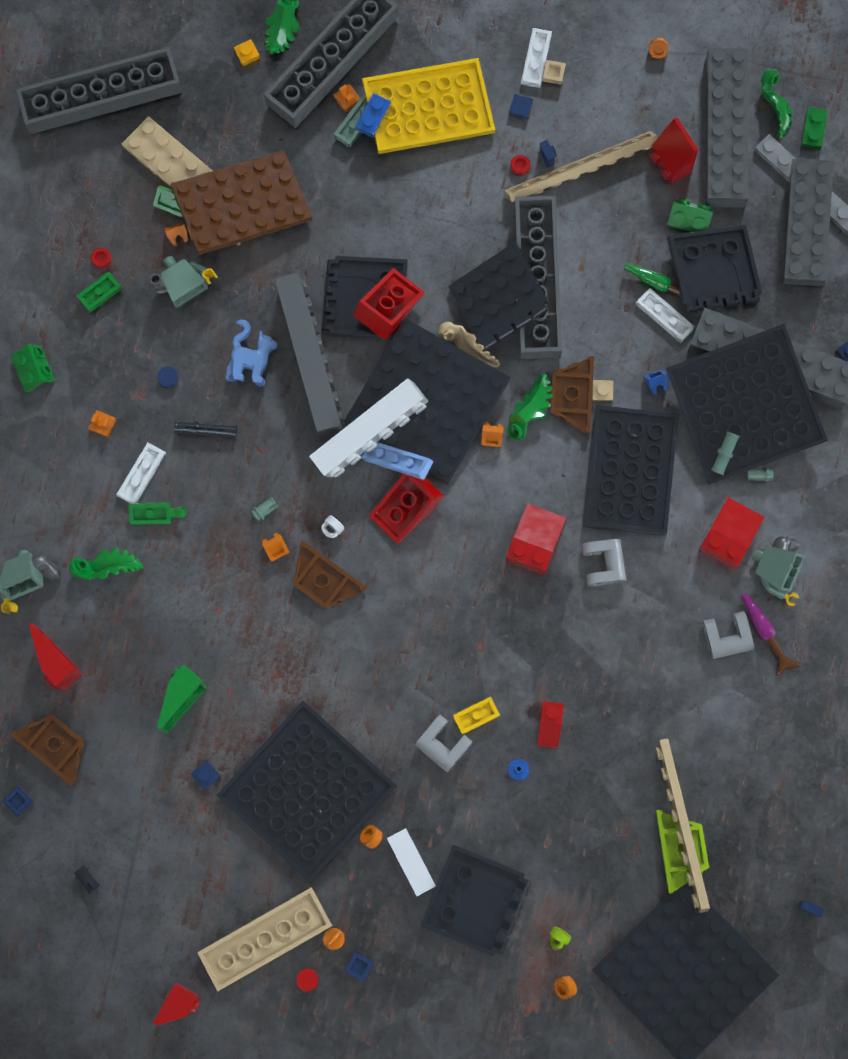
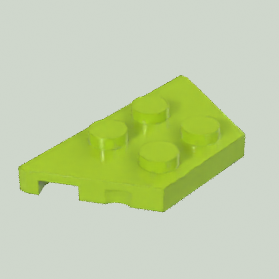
M656 810L668 894H672L688 883L686 873H689L687 864L684 865L681 852L684 849L682 843H678L676 831L679 830L677 822H673L671 815L661 810ZM689 821L702 874L709 869L702 824Z

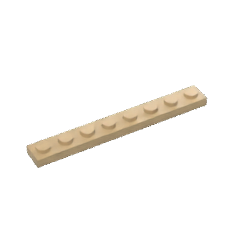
M651 131L506 189L504 190L506 198L511 202H515V197L540 194L545 188L557 187L568 179H577L580 177V174L594 172L604 164H614L619 158H628L635 155L636 151L651 149L652 144L657 139V135Z
M663 739L659 741L658 747H656V755L658 760H662L663 768H661V775L663 781L667 780L668 788L666 789L668 801H672L673 804L671 816L673 822H677L679 829L676 831L678 843H682L684 849L681 852L683 864H687L689 873H686L688 885L693 886L694 890L692 902L694 908L698 907L699 913L707 912L710 906L669 740Z

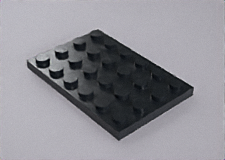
M596 405L583 527L667 535L679 414Z

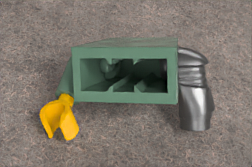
M169 256L162 262L166 270L161 275L153 273L149 278V285L157 293L168 292L175 308L208 289L206 282L211 284L210 279L212 277L217 278V275L211 268L207 269L194 262L188 263L185 259L177 263L172 256Z
M779 536L773 542L772 547H765L764 552L756 550L753 553L752 560L758 563L756 573L761 576V582L766 591L780 599L785 598L789 606H795V603L791 602L789 597L794 596L799 599V595L791 592L806 555L794 552L800 546L796 538L792 536Z
M27 550L18 551L17 557L4 563L0 575V597L4 600L1 605V611L10 614V611L17 612V604L10 602V600L42 588V574L51 581L58 580L61 576L58 566L47 561L44 555L33 556Z

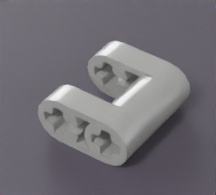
M620 539L587 542L581 545L583 556L604 554L606 571L587 574V586H601L627 581Z
M744 611L733 614L737 634L728 637H719L714 619L702 621L712 659L754 650L753 638Z
M439 715L418 739L415 746L448 773L471 746L473 741L464 735L450 751L436 739L448 723V720Z

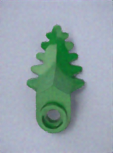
M278 0L275 11L266 19V24L271 27L265 31V35L270 36L265 39V43H267L265 47L271 54L280 53V51L284 52L285 48L288 49L290 47L287 41H295L291 32H298L299 24L294 15L296 8L299 6L298 0Z
M767 69L761 77L762 85L760 90L762 96L776 111L779 120L777 138L780 139L786 134V129H790L789 122L792 123L793 120L789 114H792L793 111L787 107L789 102L773 91L774 86L779 81L778 70Z
M545 373L538 377V381L534 382L535 387H530L531 394L525 393L523 396L524 402H517L515 404V411L509 415L507 434L513 440L523 439L526 436L528 422L545 417L546 413L542 409L551 406L546 399L553 397L552 394L548 393L552 390V387L548 385L550 380L547 379Z
M114 548L110 554L107 549L101 550L91 562L76 557L70 561L68 569L72 576L90 581L94 578L103 580L108 577L109 573L118 575L119 570L127 573L128 569L131 572L143 569V565L139 562L138 558L135 559L134 554L131 553L128 556L127 550H123L119 554V549Z

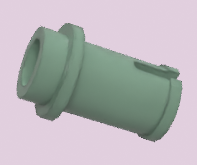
M767 466L766 469L753 468L748 470L747 481H766V483H769V481H773V469H769Z
M270 497L258 507L254 506V510L251 513L257 521H263L265 516L279 507L275 504L274 499Z

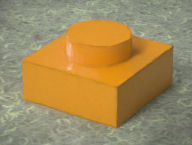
M251 39L233 47L243 67L260 59V54Z

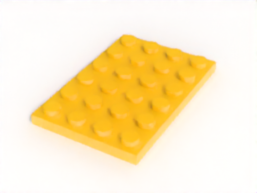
M479 58L362 78L367 103L373 93L391 101V106L374 135L378 154L495 133Z

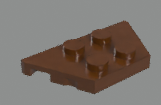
M590 356L579 363L575 362L567 368H561L552 372L551 394L553 397L550 403V414L586 434H590L594 356Z
M302 540L293 580L295 588L325 610L367 589L365 585Z
M53 714L44 717L38 722H33L25 728L11 732L10 736L70 786H74L85 745L84 739Z

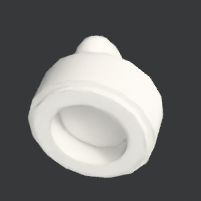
M329 515L321 526L322 532L329 538H335L344 531V526L332 515ZM329 526L334 530V533H330L326 527Z

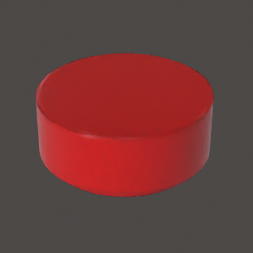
M524 155L513 157L510 162L512 173L516 176L526 175L530 170L529 159Z
M97 248L91 254V261L96 268L105 269L110 266L112 256L107 249Z
M304 969L298 973L296 982L301 990L311 991L318 985L319 978L314 970Z

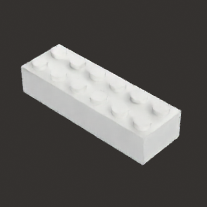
M406 379L309 457L324 476L337 478L345 472L344 468L348 464L354 465L361 459L360 455L365 451L370 452L378 446L376 442L381 438L385 440L394 433L393 429L398 425L402 427L409 422V416L413 413L419 414L426 408L425 404L429 401L413 381Z

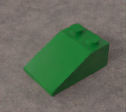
M184 664L181 668L178 666L170 675L172 678L168 683L157 728L165 734L173 728L208 687Z

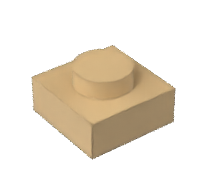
M546 60L542 81L562 85L566 63Z
M593 380L592 402L612 403L614 381Z

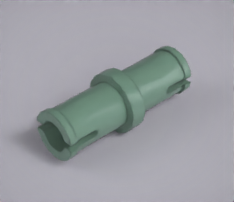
M727 431L721 448L717 450L718 456L711 469L712 471L724 475L729 459L734 455L732 452L740 436Z

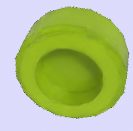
M556 926L549 933L551 935L550 945L555 950L562 949L564 944L568 945L572 939L566 931Z

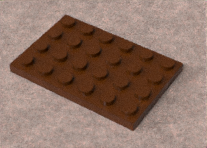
M284 150L171 183V189L198 255L312 221L311 212Z

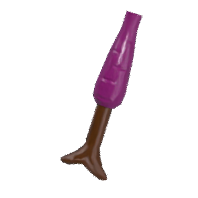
M745 593L740 596L761 639L767 640L779 660L776 675L782 674L785 668L799 667L800 663L794 662L784 654L774 637L775 630L772 624L753 602L749 594Z

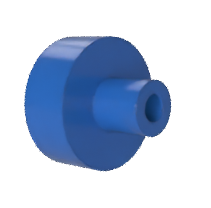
M515 759L508 766V774L513 780L522 781L529 774V766L526 761Z

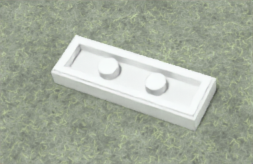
M532 29L521 85L541 87L552 31Z
M650 288L636 302L640 309L680 343L695 329L693 324Z
M147 442L117 492V497L128 503H137L166 452Z
M405 828L388 837L387 840L416 896L436 887L407 829Z

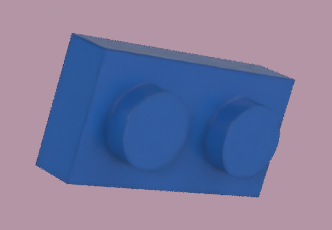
M373 93L355 129L370 137H374L391 106V101Z

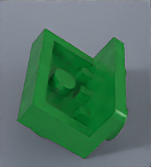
M679 197V200H674L667 223L668 226L690 232L708 230L713 214V209H710V205L699 203L698 205L691 204V200Z
M26 344L11 355L25 392H31L44 382L52 383L54 381L52 370L40 345Z

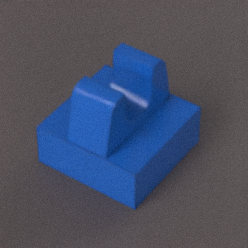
M663 369L643 376L645 383L654 395L657 394L656 387L658 385H662L664 391L668 390V382L670 380L668 373Z

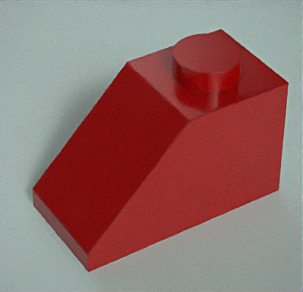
M542 702L537 746L558 749L564 710L563 703Z
M175 983L153 1024L160 1025L189 1016L191 1013L195 1014L201 1003L198 1001L200 995L179 983Z

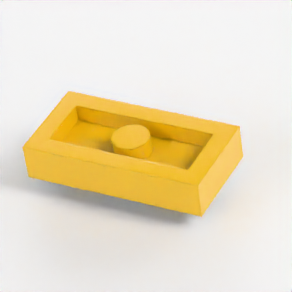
M491 697L453 715L462 735L500 717Z

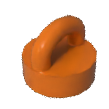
M660 37L654 38L649 43L650 55L656 59L665 57L668 53V42Z
M374 825L365 827L360 834V842L370 849L377 847L383 839V833Z
M338 928L327 930L323 936L324 945L330 950L341 948L345 942L344 933Z
M568 975L558 978L554 983L555 992L561 999L571 998L577 993L576 984Z

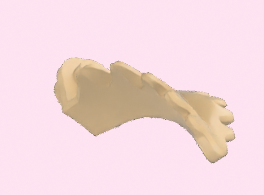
M444 322L438 327V337L445 341L453 342L456 347L493 368L500 366L499 360L495 359L494 356H489L490 352L482 351L484 346L476 344L475 335L466 332L463 326Z

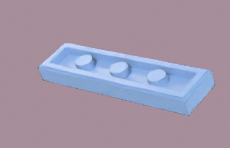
M376 442L378 445L370 452L365 451L361 456L366 462L422 480L425 479L433 463L429 458Z

